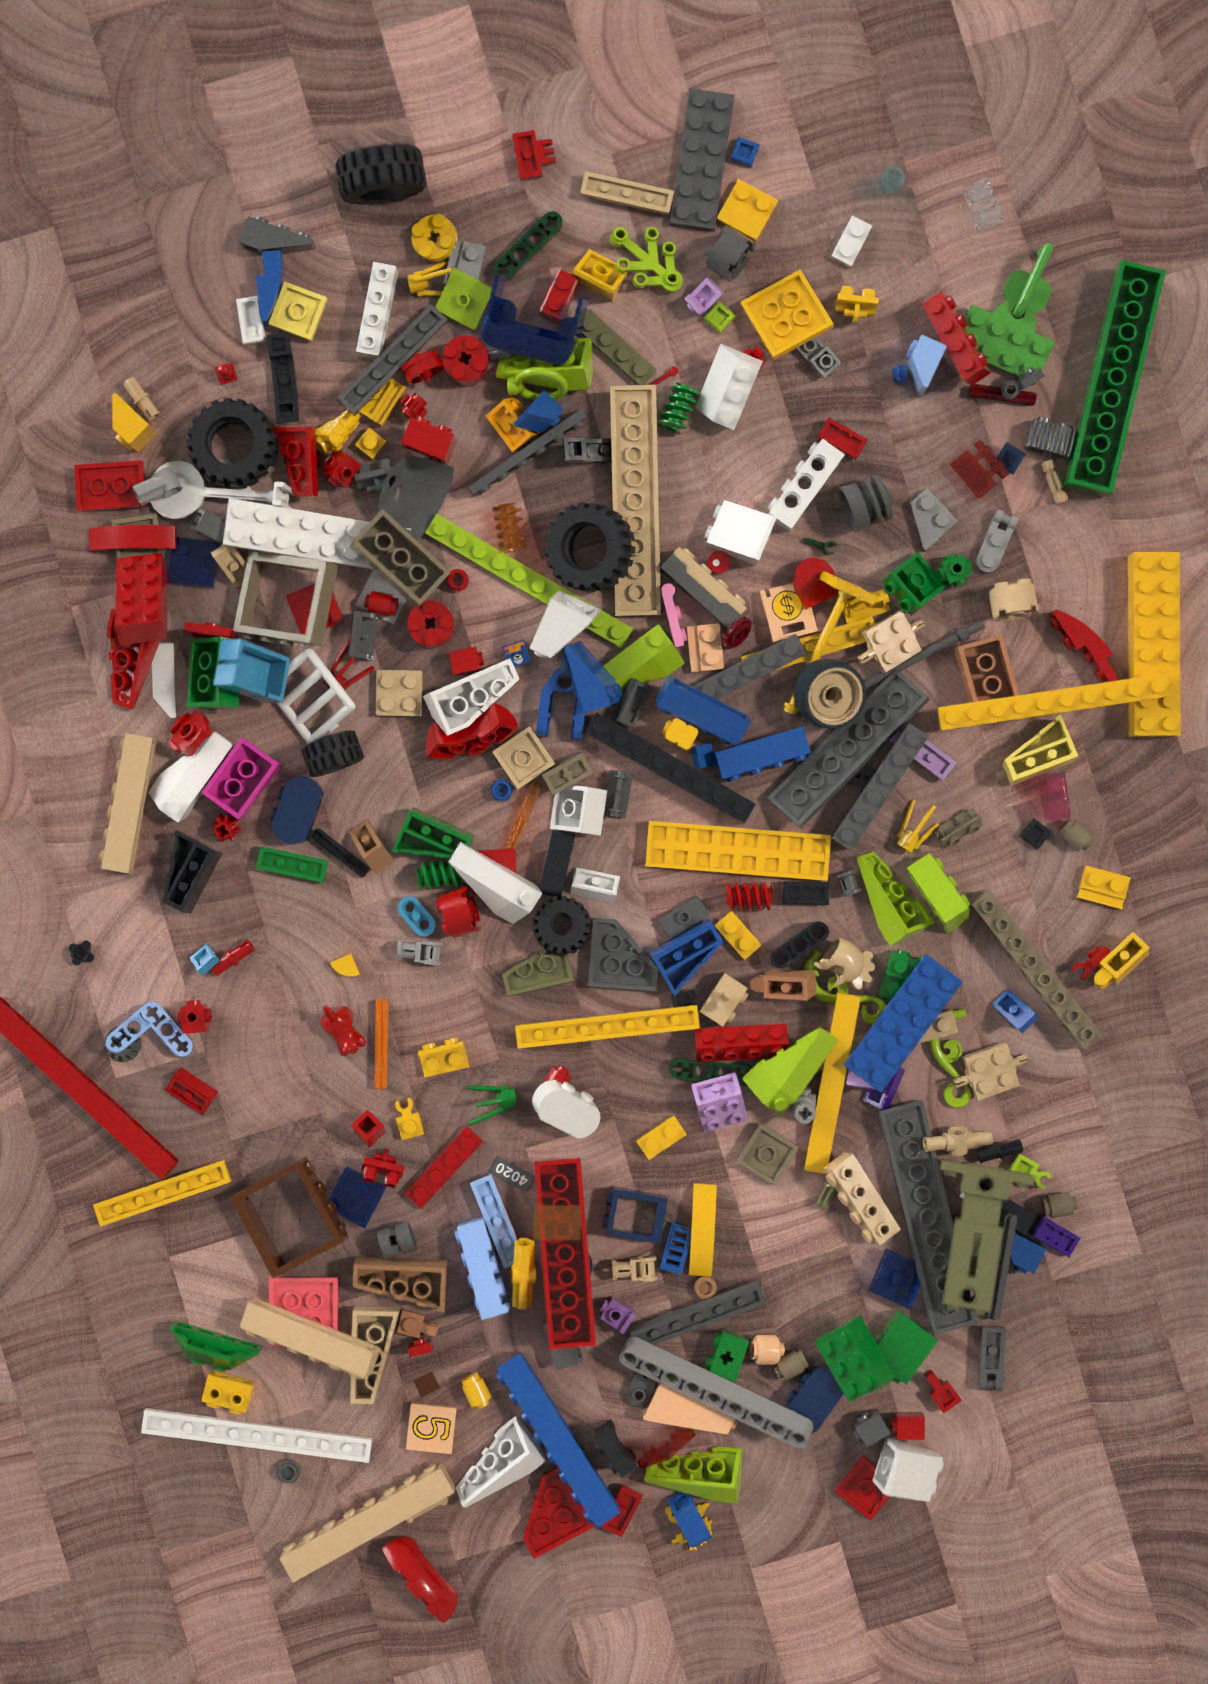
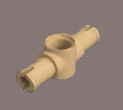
M961 1126L950 1127L948 1133H943L942 1136L923 1138V1148L926 1152L944 1150L954 1156L966 1155L968 1149H972L974 1146L992 1145L993 1136L989 1130L971 1132Z

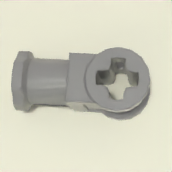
M399 939L397 960H401V958L415 959V962H420L421 964L441 966L439 959L443 942L417 941L416 943H407Z

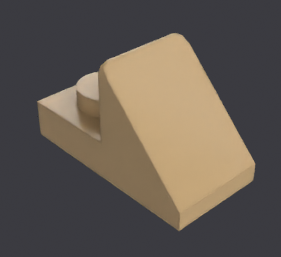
M222 545L211 552L213 558L234 586L237 588L242 585L247 562L236 547Z

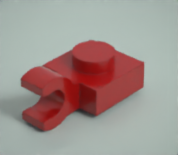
M1095 946L1088 952L1087 956L1089 958L1084 963H1075L1071 969L1076 971L1079 967H1082L1084 973L1080 976V979L1084 980L1111 951L1106 946Z
M932 1370L925 1374V1377L934 1388L929 1394L943 1414L962 1401L948 1380L941 1383Z

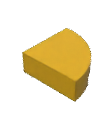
M352 953L330 962L333 969L341 975H360Z

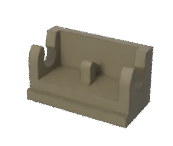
M579 752L543 772L542 776L552 794L555 795L593 774L583 753Z

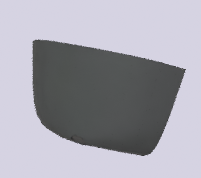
M404 457L384 480L378 502L379 512L382 509L386 511L412 537L418 540L427 531L435 515L439 512L449 492L454 468L422 457ZM395 475L394 484L388 489V482ZM401 485L402 490L400 492H397L396 490L398 486Z

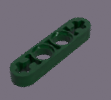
M550 211L537 221L496 261L493 268L495 277L502 282L512 279L560 232L563 226L561 215L555 211ZM549 218L551 220H554L556 218L557 227H554L553 225L550 226L547 229V233L549 234L547 236L543 229H545L549 225ZM533 233L542 235L543 240L540 244L531 243L530 236ZM515 250H525L527 253L525 259H515L513 256ZM510 257L511 261L517 266L514 268L513 264L508 267V274L502 273L500 275L499 267L505 268L509 264L507 258Z
M676 1058L670 1063L669 1071L676 1079L702 1082L719 1077L718 1072L722 1067L730 1068L731 1073H735L734 1068L737 1067L739 1068L738 1073H745L746 1069L751 1070L753 1066L715 1061L696 1062L695 1059ZM678 1062H681L683 1067L690 1068L689 1063H694L692 1067L693 1076H688L689 1071H682L681 1075H677L676 1070H673V1066H677ZM706 1065L709 1069L708 1075L705 1077L697 1076L695 1071L697 1066ZM737 1076L740 1086H748L744 1082L743 1077Z

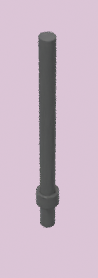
M979 620L966 628L963 626L955 630L956 633L923 649L888 672L881 673L880 671L863 680L866 689L885 680L895 669L902 671L958 641L963 642L969 639L970 635L985 628L982 620Z

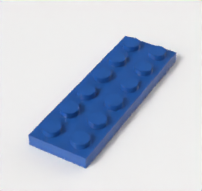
M925 954L843 1065L881 1093L963 981Z

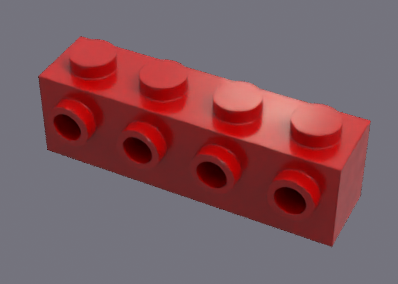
M940 291L922 303L925 312L941 341L946 345V350L963 380L972 386L991 374L987 367L989 364L987 358L982 352L978 351L976 347L978 342L972 333H968L966 326H968L967 322L961 314L958 315L955 309L957 305L951 295L946 296Z
M787 1023L695 1029L696 1062L773 1058L777 1055L776 1052L781 1049L785 1051L789 1046Z

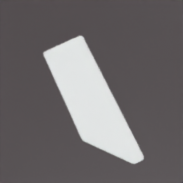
M159 643L151 664L152 694L154 700L170 718H175L174 644Z

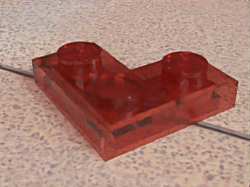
M678 1428L669 1434V1440L661 1442L656 1447L650 1445L641 1452L643 1455L636 1462L640 1469L670 1460L696 1434L692 1428L684 1430Z

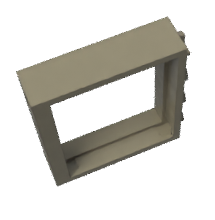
M249 550L233 630L241 633V638L255 640L256 636L261 637L260 641L274 643V640H280L279 644L293 647V643H299V647L311 649L312 646L322 647L338 565L322 560ZM263 564L318 572L306 635L251 627Z

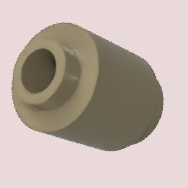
M1068 819L1058 831L1062 834L1061 837L1077 851L1081 849L1085 851L1093 843L1091 839L1093 834L1077 820Z
M1069 1192L1047 1195V1198H1042L1041 1200L1045 1217L1070 1216L1074 1214V1210H1077L1075 1196H1071Z
M801 1350L798 1352L792 1351L782 1356L780 1361L773 1366L779 1379L783 1378L785 1381L805 1372L804 1369L809 1367Z

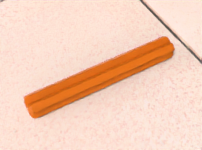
M388 999L376 1000L375 1089L387 1088Z

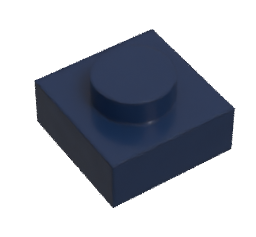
M1007 442L1001 449L994 464L1013 475L1026 456V453Z

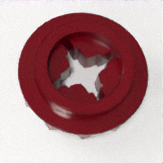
M746 616L743 618L739 617L736 622H732V625L727 628L728 630L723 634L724 638L722 640L727 649L738 647L747 639L751 631V620Z

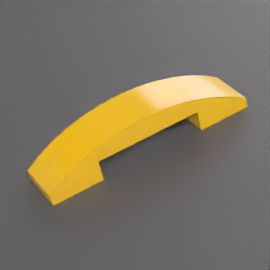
M694 1183L689 1275L712 1276L716 1184Z

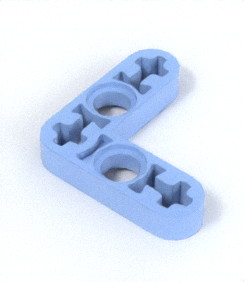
M149 1002L141 1007L110 1033L105 1043L109 1052L118 1054L123 1052L147 1030L151 1029L172 1054L178 1058L187 1057L193 1048L192 1042L187 1035L182 1033L179 1026L155 1002ZM147 1008L151 1010L155 1008L157 1010L155 1015L159 1020L162 1016L165 1018L159 1022L157 1027L153 1025L156 1023L155 1018L152 1016L148 1018L146 1016L148 1013ZM137 1022L141 1030L137 1034H131L127 1030L128 1024ZM164 1024L171 1025L173 1028L172 1035H162L160 1027ZM123 1029L125 1035L131 1040L127 1041L125 1037L120 1043L122 1047H111V1038L119 1039L122 1036V1033L119 1031ZM178 1033L180 1036L177 1040L181 1044L187 1043V1052H178L176 1050L178 1044L175 1041L170 1044L168 1041L172 1040Z

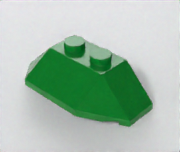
M174 1321L170 1327L186 1358L191 1359V1362L197 1365H204L205 1363L213 1365V1369L222 1372L232 1370L259 1355L263 1348V1345L179 1321Z

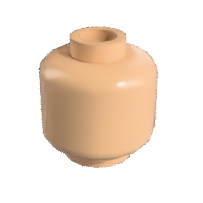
M757 1335L749 1344L750 1358L754 1359L757 1365H776L785 1353L784 1344L780 1342L776 1335Z

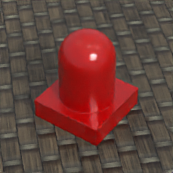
M232 362L215 367L221 386L238 381Z

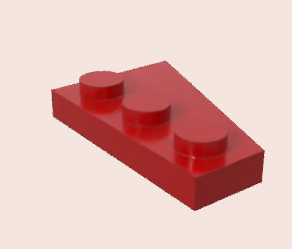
M315 426L272 427L274 435L278 436L281 445L278 447L280 454L284 455L287 464L286 473L294 497L318 496Z

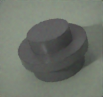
M293 1460L281 1462L277 1469L278 1478L284 1483L295 1482L300 1476L298 1463Z

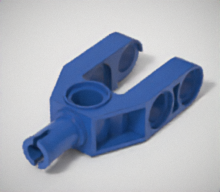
M562 648L561 668L553 672L541 691L536 736L548 737L553 693L557 691L575 694L570 740L582 741L585 713L582 709L565 648ZM562 677L571 678L572 686L570 688L563 689L559 686V681Z

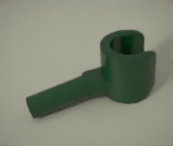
M806 538L804 542L822 549L826 555L835 554L827 549L828 544L837 546L835 541L824 543Z

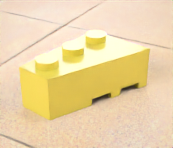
M1061 714L1005 759L1002 766L1011 786L1076 761L1078 754Z

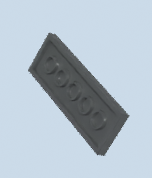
M689 89L670 225L715 231L734 102L733 94Z

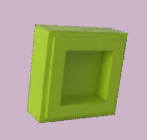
M718 301L704 316V320L721 334L736 316Z

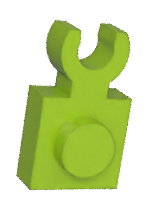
M1020 1153L1017 1154L1009 1169L1033 1174L1035 1176V1184L1041 1189H1045L1046 1186L1040 1183V1178L1046 1176L1051 1179L1052 1177L1047 1171H1037L1040 1164Z

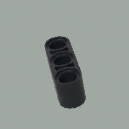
M553 829L540 884V891L543 895L557 896V898L562 897L575 839L574 833Z
M820 921L810 923L771 952V964L780 969L788 967L826 940L829 935L828 926ZM816 925H821L824 929V933L820 938H815L812 934V929ZM798 938H802L805 942V948L802 951H796L793 947L794 941ZM782 951L787 956L786 962L777 964L774 959L775 954Z

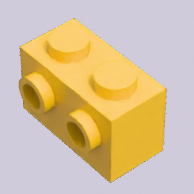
M211 1370L207 1377L201 1401L207 1403L206 1405L211 1408L218 1409L221 1406L229 1408V1412L234 1414L246 1413L250 1407L256 1381Z

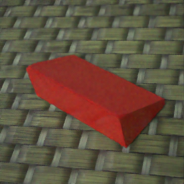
M182 1067L174 1074L165 1091L201 1115L205 1114L218 1094L217 1090Z

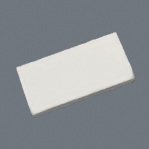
M576 867L570 894L615 903L620 876Z

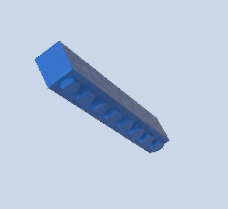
M522 1351L497 1368L499 1373L496 1374L498 1380L503 1386L507 1385L510 1389V1399L515 1405L519 1404L523 1412L521 1415L527 1425L532 1424L536 1432L533 1434L540 1445L544 1443L548 1450L546 1453L548 1459L553 1465L557 1464L561 1470L558 1473L565 1485L569 1483L573 1489L571 1495L578 1505L582 1504L585 1508L584 1515L590 1525L594 1523L598 1528L621 1512L620 1506Z

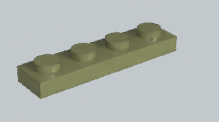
M590 309L574 325L578 332L585 338H591L592 344L637 385H645L656 373L657 369Z

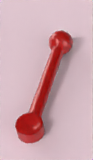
M675 366L671 367L668 373L649 385H657L670 376H676L678 368Z

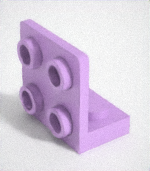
M736 1073L691 1084L704 1132L714 1131L748 1120Z

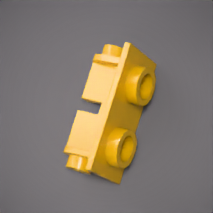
M884 589L872 593L877 596L874 605L859 598L847 600L843 608L847 624L891 611L888 603L890 602L887 593L885 594Z

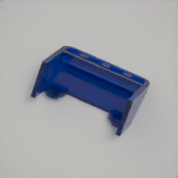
M495 275L481 333L484 343L491 347L557 365L566 363L570 359L581 334L590 298L586 296L579 297L575 316L564 318L559 324L558 331L555 332L515 321L517 313L515 304L511 300L502 298L507 275Z

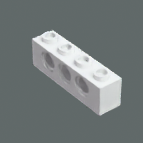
M373 262L356 349L359 358L376 360L383 353L398 277L396 266Z
M824 439L819 444L817 442L813 443L807 452L810 457L806 462L800 461L794 470L797 473L794 479L791 481L788 478L780 489L783 491L779 499L775 497L767 507L770 510L768 515L776 517L775 522L789 532L845 455ZM816 460L820 461L823 464V469L816 471L812 468L811 463ZM800 479L808 480L810 488L801 489L798 481ZM788 497L794 498L797 506L794 508L787 507L785 499Z

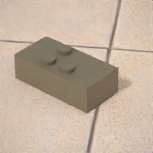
M383 509L357 535L349 546L414 607H419L451 573Z

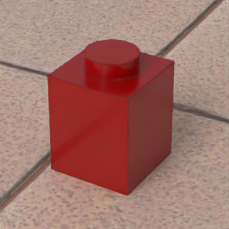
M476 647L449 652L454 676L481 671L480 666L484 665L482 651L478 652Z
M368 1109L351 1124L353 1133L368 1148L386 1133L384 1125Z
M895 1412V1419H891V1433H895L897 1440H925L924 1414L922 1412Z

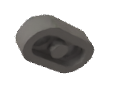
M635 1371L627 1392L630 1403L635 1406L647 1404L656 1381ZM640 1391L643 1393V1397L638 1399L635 1397V1393Z

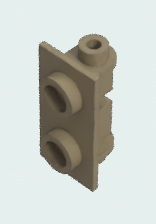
M973 808L971 810L967 809L954 817L958 823L957 826L949 820L938 827V831L934 832L938 840L941 839L944 849L948 846L953 847L957 845L962 837L967 834L972 835L980 829V826H982L981 816H978Z

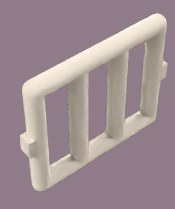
M312 648L304 649L290 662L288 676L307 659L311 661L316 670L283 698V703H276L307 744L321 739L329 731L332 732L338 728V723L356 707L355 703ZM323 677L330 688L297 716L289 705ZM337 695L345 706L311 734L303 723Z

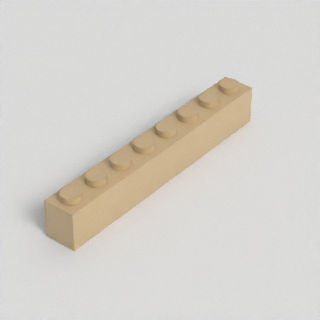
M443 1463L438 1466L436 1464L428 1466L423 1470L424 1474L418 1477L415 1475L410 1476L403 1481L404 1485L397 1489L395 1486L387 1489L381 1498L377 1500L375 1497L369 1499L363 1504V1508L357 1511L355 1508L351 1509L338 1522L332 1520L323 1526L324 1529L320 1532L312 1531L303 1537L302 1542L298 1544L292 1542L284 1547V1552H282L279 1559L291 1581L294 1583L455 1492V1485Z

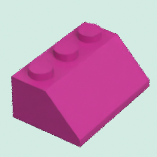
M241 737L201 793L238 820H243L279 771L282 764Z

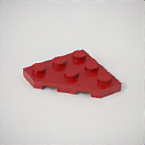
M558 1466L542 1475L523 1535V1540L533 1559L595 1527L594 1523L590 1525L584 1515L586 1510L583 1505H578L572 1497L571 1492H573V1489L569 1483L565 1485L558 1473L561 1470Z

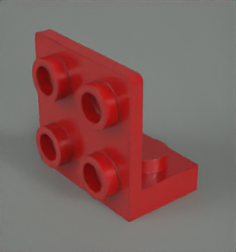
M316 583L286 595L301 635H306ZM334 593L332 594L326 629L345 622Z

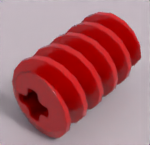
M747 882L743 883L742 889H740L738 883H734L732 889L729 883H726V905H729L731 911H734L735 905H738L740 911H743L745 905L748 906L749 911H752L754 904H756L758 911H761L763 904L770 911L773 904L772 882L769 888L766 882H762L760 889L756 882L752 883L751 889Z

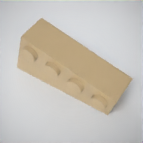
M354 1307L352 1313V1337L380 1347L373 1373L363 1379L351 1376L350 1404H374L401 1307Z

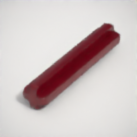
M974 384L970 385L969 388L970 397L1031 406L1036 403L1037 393L1020 391L1017 397L1008 399L1001 394V387ZM1007 388V392L1012 393L1013 389Z

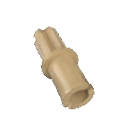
M134 377L127 379L124 387L134 399V405H138L148 421L155 419L156 415L159 416L160 412L149 399V393L144 392Z

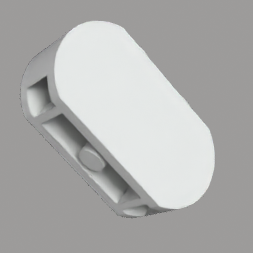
M550 1080L541 1084L534 1092L532 1103L542 1121L576 1138L587 1137L597 1129L600 1123V1112L593 1102L594 1098L584 1091L582 1093L575 1091L576 1089L567 1082L562 1084L556 1080Z

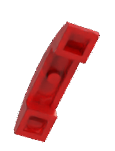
M115 525L89 528V551L176 549V526Z

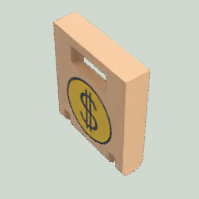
M793 583L768 589L770 597H766L765 590L760 591L773 644L794 634L801 638L818 632L812 607L807 610L804 609L793 587ZM803 622L804 630L783 635L781 627Z

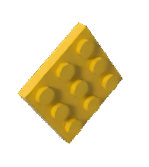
M801 270L790 274L740 302L742 309L773 360L834 328V323Z

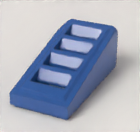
M674 1222L671 1223L659 1265L660 1269L682 1275L691 1242V1227ZM674 1231L687 1234V1237L676 1236ZM674 1240L685 1244L684 1247L671 1244V1242ZM669 1250L682 1252V1254L677 1256L669 1253ZM667 1258L678 1261L679 1265L667 1263Z

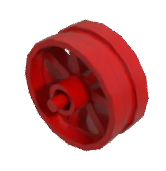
M437 350L427 351L422 354L416 352L414 353L415 357L401 366V370L406 375L409 385L418 384L426 380L430 383L432 381L431 378L444 369Z

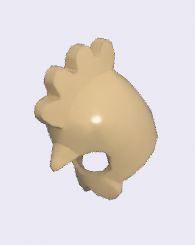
M842 938L836 939L829 946L822 959L814 963L819 969L831 970L835 973L837 977L835 986H840L846 982L850 983L855 990H860L863 983L871 982L872 977L869 975V972L875 969L874 963L870 962V959L873 957L872 952H861L854 944Z

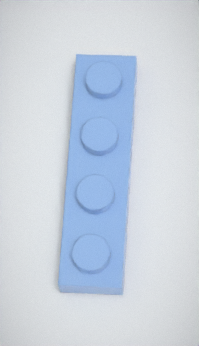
M492 1174L470 1182V1185L504 1268H507L514 1263V1243L518 1240V1237Z

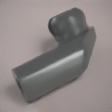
M510 339L508 342L509 347L490 350L489 356L491 361L504 360L519 354L522 350L521 341L519 339Z

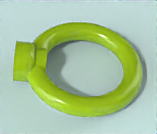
M533 367L524 369L515 377H508L507 381L509 395L519 394L530 401H534L541 394L525 388L524 380L530 377H545L555 381L559 385L558 390L548 393L555 401L565 396L568 390L566 379L560 373L548 368Z

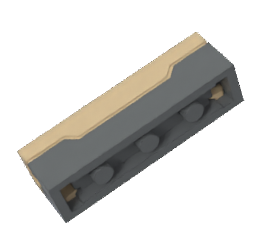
M678 547L674 554L660 567V571L720 623L721 626L728 630L727 628L732 625V622H736L746 611L747 608L744 606L746 602L738 594L733 596L727 591L729 587L721 579L716 581L710 575L712 571L703 563L701 565L697 564L693 560L695 556L688 549L684 548L682 550Z

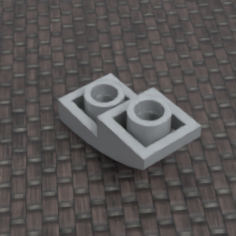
M818 337L795 348L823 378L841 364V361L830 348L824 346Z

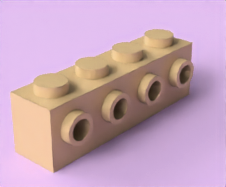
M844 1152L823 1168L827 1174L825 1176L826 1180L832 1187L836 1188L839 1193L837 1195L839 1200L848 1207L851 1212L849 1214L851 1219L857 1225L859 1224L863 1230L861 1234L868 1243L880 1246L901 1230L854 1154Z

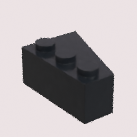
M175 830L174 837L176 838L173 852L171 851L170 859L172 860L170 871L167 874L163 902L181 912L191 914L222 853L184 832Z

